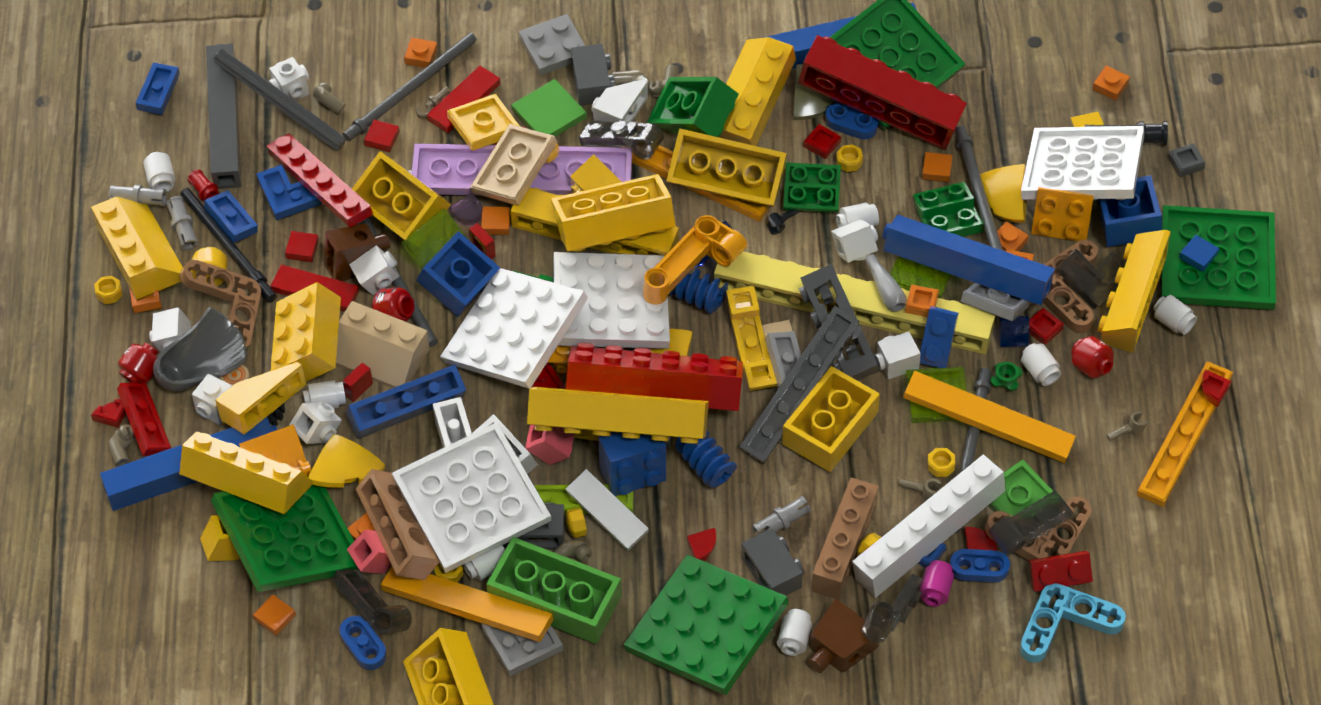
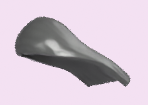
M208 307L199 321L190 330L169 344L158 355L153 366L155 379L163 388L172 392H180L201 383L207 374L216 378L224 376L240 367L247 359L248 350L245 346L246 342L243 340V335L224 314Z

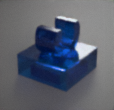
M1018 316L1013 321L1000 317V347L1029 346L1028 316Z

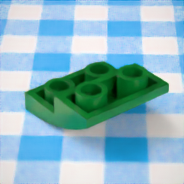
M786 162L783 210L838 212L841 165Z
M965 182L913 194V201L921 223L962 237L984 232L983 221L974 207V197Z

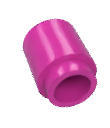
M934 560L925 568L919 597L929 606L938 607L948 602L954 574L952 566L947 562Z

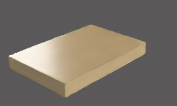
M509 124L470 186L472 192L518 206L557 144L555 136Z

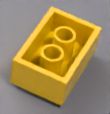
M381 151L352 188L354 192L371 206L373 216L416 248L421 246L451 206L448 201Z
M316 282L276 302L270 371L298 362L302 364L307 382L336 368L340 296Z
M831 366L783 425L782 445L831 473L877 415L880 393Z

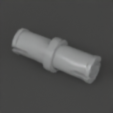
M111 185L109 189V196H113V198L120 197L146 205L165 206L167 201V195H163L167 193L166 189L143 188L142 185H135L134 187Z
M181 196L171 197L170 200L166 201V206L172 218V229L178 235L181 249L185 251L192 250L194 246H198V240L192 228V217L187 214L184 200Z
M800 496L783 508H775L773 514L753 524V532H758L763 528L766 529L757 535L771 528L775 532L780 529L786 530L790 528L792 522L807 513L809 514L811 508L807 505L799 510L797 509L807 503L806 499Z

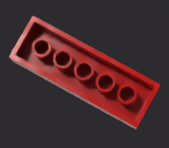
M819 35L816 36L803 62L798 84L945 151L967 104L955 94H946L929 82L922 83L913 79L905 71L891 69L880 60L869 59L854 48L847 49L837 44L834 39Z
M578 343L577 346H571L568 359L566 390L709 401L708 408L739 411L743 361H737V358L731 356L712 359L708 355L700 353L692 354V356H680V353L676 351H664L663 354L651 353V350L646 348H636L634 351H627L615 345H609L606 348H595L591 343Z

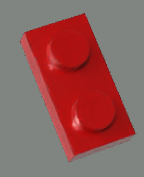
M1088 551L1029 560L1032 589L1035 592L1042 591L1045 586L1054 583L1072 586L1093 582L1090 553Z

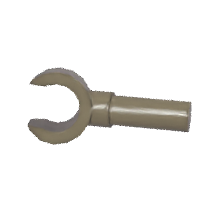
M1132 413L1128 424L1107 434L1108 440L1112 441L1127 433L1141 434L1147 424V421L1143 423L1137 422L1140 420L1142 413Z
M934 478L928 479L925 484L900 479L899 486L922 492L924 499L928 500L937 493L929 488L939 490L941 482Z

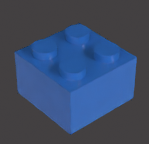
M1151 175L1137 177L1134 198L1124 200L1097 199V208L1107 247L1133 243L1136 234L1162 230V215Z
M458 231L423 267L416 281L459 317L485 289L492 277L500 270V267Z
M614 431L611 432L610 436H598L600 473L605 484L608 485L609 491L614 496L626 495L634 490L655 486L660 482L666 481V444L664 441L652 440L650 434H640V438L622 437V432Z

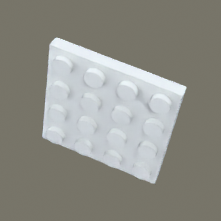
M1144 126L1034 128L1021 188L1022 200L1032 199L1036 201L1038 187L1094 195L1093 200H1124L1134 198L1144 141Z
M554 252V283L582 290L588 296L587 301L558 345L577 346L578 343H591L597 347L615 345L632 348L669 349L668 297L665 302L658 305L650 304L643 298L644 275L646 271L654 268L664 256Z
M500 268L489 281L440 357L446 364H455L456 367L530 389L587 301L588 296L582 290Z
M497 422L392 473L397 487L436 553L445 573L509 542L512 537L522 536L551 521L549 511Z

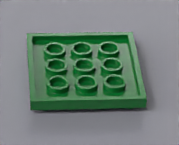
M877 0L830 36L837 44L847 49L854 48L869 59L880 60L887 67L896 71H905L913 79L922 83L929 82L936 86L937 89L964 69L966 65L908 0ZM878 120V124L884 131L891 126Z
M1163 205L1162 230L1171 232L1167 257L1161 272V297L1164 296L1166 298L1172 295L1183 304L1275 309V212ZM1195 235L1219 248L1218 255L1204 272L1179 258L1180 252Z
M311 485L285 514L225 491L213 494L211 502L257 592L361 572L347 550L354 540L325 487Z
M687 554L624 643V648L628 653L723 695H727L789 604L787 596Z

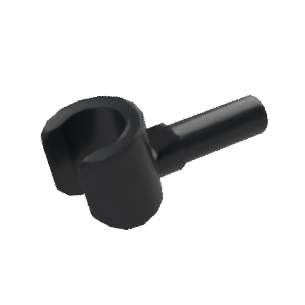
M789 210L780 215L776 212L770 214L769 222L767 223L770 233L772 235L781 233L785 229L784 222L798 214L800 210Z

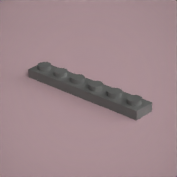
M834 306L740 445V450L765 464L783 437V425L828 371L859 325V320Z

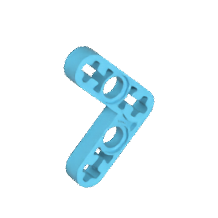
M1057 583L1047 585L1042 590L1023 635L1020 647L1021 656L1028 662L1036 663L1042 661L1048 653L1062 618L1105 634L1113 635L1121 632L1126 617L1125 611L1116 604ZM1058 595L1059 599L1056 600L1052 610L1049 608L1050 598ZM1080 603L1087 604L1091 608V612L1084 615L1080 614L1075 610V606ZM1097 609L1101 610L1098 619L1095 618ZM1110 615L1116 617L1113 623L1107 622ZM1041 617H1046L1052 621L1053 625L1049 628H1041L1037 625L1036 621ZM1035 637H1040L1039 647L1035 651H1031L1030 646L1033 645Z

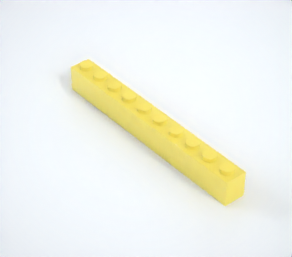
M743 251L728 267L717 263L714 279H720L719 288H722L726 282L728 283V290L754 286L757 300L806 312H814L811 302L805 304L798 288L803 286L800 277L821 268H810L798 265L795 262H785L766 255H756ZM837 274L860 325L898 334L910 332L912 337L923 340L928 317L905 313L906 305L900 311H890L883 303L874 281H865L852 278L846 274ZM833 287L829 288L833 295V302L825 305L821 295L817 296L819 303L824 304L828 315L834 306L837 307L835 300L837 295ZM901 288L906 295V300H908L910 291ZM938 298L937 308L959 313L952 347L986 355L993 334L996 315L974 306L961 304L955 300L949 301Z

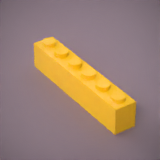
M529 188L518 206L513 204L511 209L512 227L561 240L551 198L564 195L544 192L538 188ZM679 227L668 228L661 233L650 232L642 234L635 239L625 238L616 240L609 245H594L587 248L610 254L665 256L679 242Z
M533 387L529 389L527 424L535 425V430L552 431V426L564 427L565 433L579 434L582 429L593 430V435L610 436L611 431L622 432V437L640 438V434H650L652 440L669 441V436L681 437L680 442L698 443V439L706 437L709 401Z

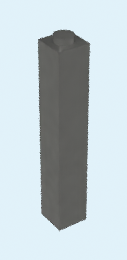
M233 43L206 46L210 165L212 181L219 189L242 187L237 78L213 60L214 55L220 49L226 50L235 57Z

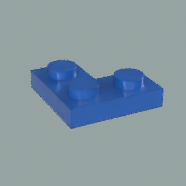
M282 165L256 174L257 181L276 220L323 204L300 182L291 184Z

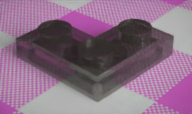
M1075 249L1055 270L1093 309H1096L1109 296L1110 292L1118 287V284L1115 283V278L1119 267L1124 268L1125 263L1112 251L1094 267Z

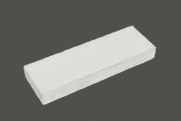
M587 469L566 488V492L627 551L649 532V528Z

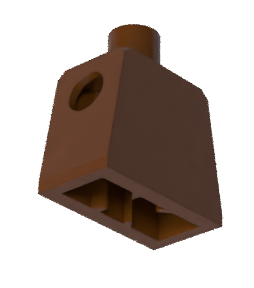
M367 224L325 231L324 265L331 278L344 282L356 277L349 264L376 245L382 251L390 249V241L387 234L382 233L374 236Z
M835 599L812 632L810 648L815 654L808 660V663L818 673H822L829 665H832L840 672H846L879 647L880 631L838 599Z

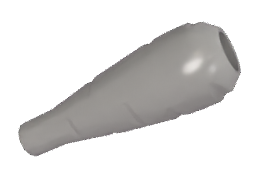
M875 255L867 256L865 261L871 270L875 285L886 308L895 312L902 310L907 302L903 290L879 263Z

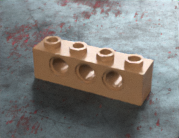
M371 469L357 486L356 491L397 576L425 580L440 561L392 477V473Z
M850 478L813 571L812 592L838 600L841 599L853 568L852 561L857 558L858 546L866 535L877 506L878 485Z

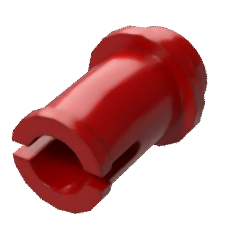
M196 169L189 174L187 181L199 193L198 197L201 201L205 202L206 199L219 194L218 186L215 183H211L202 170Z

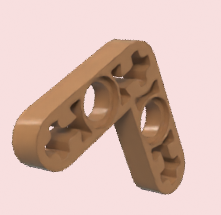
M1089 240L1076 242L1043 264L1055 268L1050 288L1051 292L1043 303L1069 329L1077 333L1089 331L1092 327L1094 315L1091 308L1066 284L1096 263L1098 248L1095 243ZM1059 264H1067L1071 267V270L1069 272H1060L1056 267ZM1064 296L1069 302L1065 305H1060L1054 301V298ZM1076 316H1077L1078 318H1083V317H1085V321H1083L1082 319L1075 320V317H1076Z
M199 260L187 262L180 272L182 283L191 289L230 301L227 318L234 326L242 330L241 334L246 342L245 346L248 347L252 340L261 295V288L258 282L252 278ZM191 270L196 271L197 279L192 277ZM207 274L210 275V277L208 278L207 282H205V280L207 279V277H205V276H206ZM214 278L224 279L227 283V288L221 289L217 287L214 283ZM244 288L248 289V293L251 294L250 296L245 295ZM235 311H244L248 315V321H240L236 317Z
M1070 498L1047 536L1004 511H996L989 516L985 524V532L992 540L1028 561L1047 557L1054 545L1059 548L1055 556L1068 554L1091 514V505L1085 498ZM1077 507L1081 511L1075 522H1073L1069 518ZM998 522L1004 524L1000 530L995 528ZM1058 528L1068 529L1071 533V539H1061L1056 530ZM1012 529H1015L1016 531L1012 538L1008 537ZM1026 535L1031 538L1033 545L1024 547L1018 542L1017 537Z

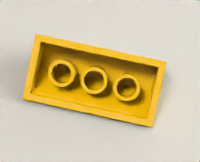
M770 37L746 40L726 83L739 95L719 138L757 146L796 61L793 45Z
M679 128L666 182L774 207L787 162V153Z
M659 174L551 198L561 240L567 252L583 251L590 246L609 245L616 240L625 238L635 239L642 234L650 232L661 233L668 228L676 227L672 198Z
M114 197L91 207L97 229L135 299L138 300L157 290L160 291L181 282L180 272L183 267L148 205Z
M1160 230L1136 234L1133 244H1127L1123 259L1127 260L1124 268L1119 267L1115 278V283L1118 284L1116 292H1110L1106 305L1107 308H1110L1108 316L1102 315L1098 327V332L1102 333L1101 341L1108 346L1134 353L1167 257L1171 231Z
M194 433L182 445L180 475L285 514L312 485V481L302 471L292 468L288 464L279 463L259 453L247 451L237 447L235 444L226 443L205 433Z
M439 628L403 661L418 705H494L467 632Z

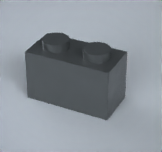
M603 44L571 48L572 68L579 105H591L596 97H600L606 88L615 86L614 75H608V70H611L610 54H604Z
M773 528L742 543L741 558L759 585L785 596L802 588L803 566L797 558H792L786 540L782 536L778 537Z

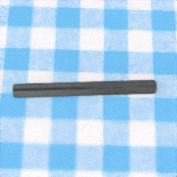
M220 49L216 52L213 60L223 69L335 150L343 147L346 138L226 50Z

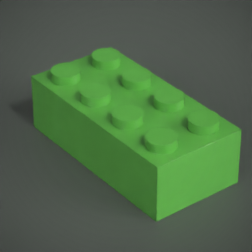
M512 537L486 584L488 593L553 614L554 619L551 623L552 627L595 644L598 643L622 597L621 578Z

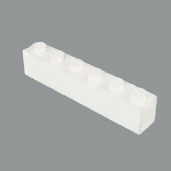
M983 454L853 560L855 580L875 598L919 563L921 558L930 554L938 545L947 540L1006 491L1004 472Z

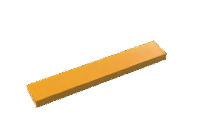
M632 133L621 147L632 148V163L667 179L673 151ZM685 187L758 222H761L771 208L768 205Z
M1208 361L1205 363L1137 492L1138 497L1161 507L1165 506L1216 409V406L1211 404L1203 394L1201 387L1203 373L1206 369L1231 380L1233 376L1232 371Z
M914 371L903 398L1063 463L1066 462L1076 437L1061 429L917 371Z
M392 566L380 584L384 592L537 642H541L554 620L553 614L432 574H429L425 580L396 575Z

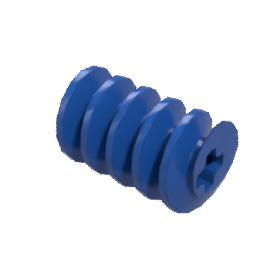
M697 268L692 274L689 272L669 293V295L676 294V297L680 300L685 299L688 304L695 303V306L699 309L705 307V311L710 314L714 313L723 303L726 297V290H728V283L726 282L722 288H719L720 279L715 278L712 283H709L710 274L708 273L700 279L701 271Z
M707 430L706 437L698 439V443L680 442L681 437H679L675 443V449L682 454L686 462H689V466L696 471V474L702 478V481L711 488L720 486L737 469L735 462H729L730 456L722 454L723 448L720 445L716 446L717 441L714 438H709L710 433Z

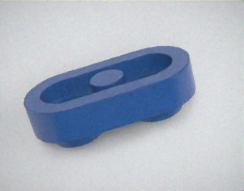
M835 103L826 110L825 121L832 130L863 140L870 139L877 133V119L847 105Z
M960 549L954 552L950 559L954 577L959 580L1000 582L1009 574V558L1000 551ZM960 566H967L969 569H961ZM995 567L999 571H991L990 568Z
M351 616L346 618L340 625V636L344 645L362 668L367 670L380 668L385 663L387 657L385 645L363 617ZM353 633H360L358 637L351 636ZM370 654L376 655V657L373 659L367 658V656Z

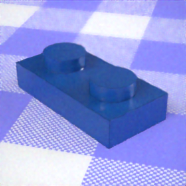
M153 62L135 103L137 110L163 114L180 75L179 67Z
M229 190L205 200L204 208L234 243L258 232L257 223Z
M933 306L930 307L920 350V363L942 369L947 368L959 315L958 312Z

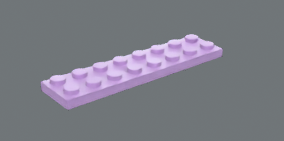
M414 144L412 175L439 195H478L472 192L470 186L496 145H488L472 151L468 145ZM559 146L558 157L550 163H544L530 188H538L544 192L556 195L573 194L574 192L570 188L572 186L570 176L593 154L620 181L631 180L632 148Z

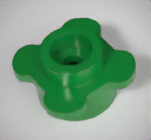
M1011 362L996 364V373L991 378V384L994 387L1001 386L1007 388L1009 391L1017 390L1019 386L1017 381L1022 376V369Z

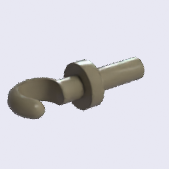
M446 86L435 96L430 95L428 97L429 102L425 104L428 111L421 114L419 113V108H417V116L427 118V114L432 110V107L438 105L439 101L450 92V89Z

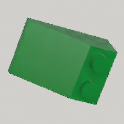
M669 77L646 124L678 134L680 128L719 137L723 132V126L729 114L735 107V101L739 93L718 77Z

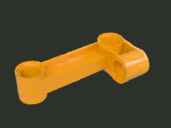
M704 215L699 217L689 232L654 268L646 271L643 285L644 300L654 305L665 302L668 294L705 255L710 256L722 266H730L747 248L746 239L741 233L729 228L713 216Z

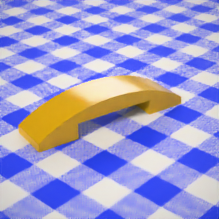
M754 286L726 290L739 359L743 361L742 370L749 391L778 386L765 342Z

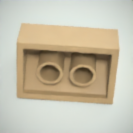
M354 301L350 303L339 320L336 366L352 372L363 362L371 368L373 381L391 388L410 382L430 350L427 330Z

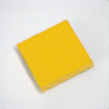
M496 94L447 110L448 119L472 151L498 142L509 124L519 126Z

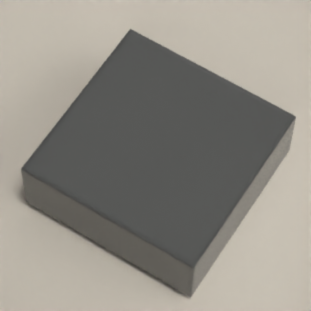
M1194 143L1169 151L1168 158L1179 177L1205 169L1206 163Z

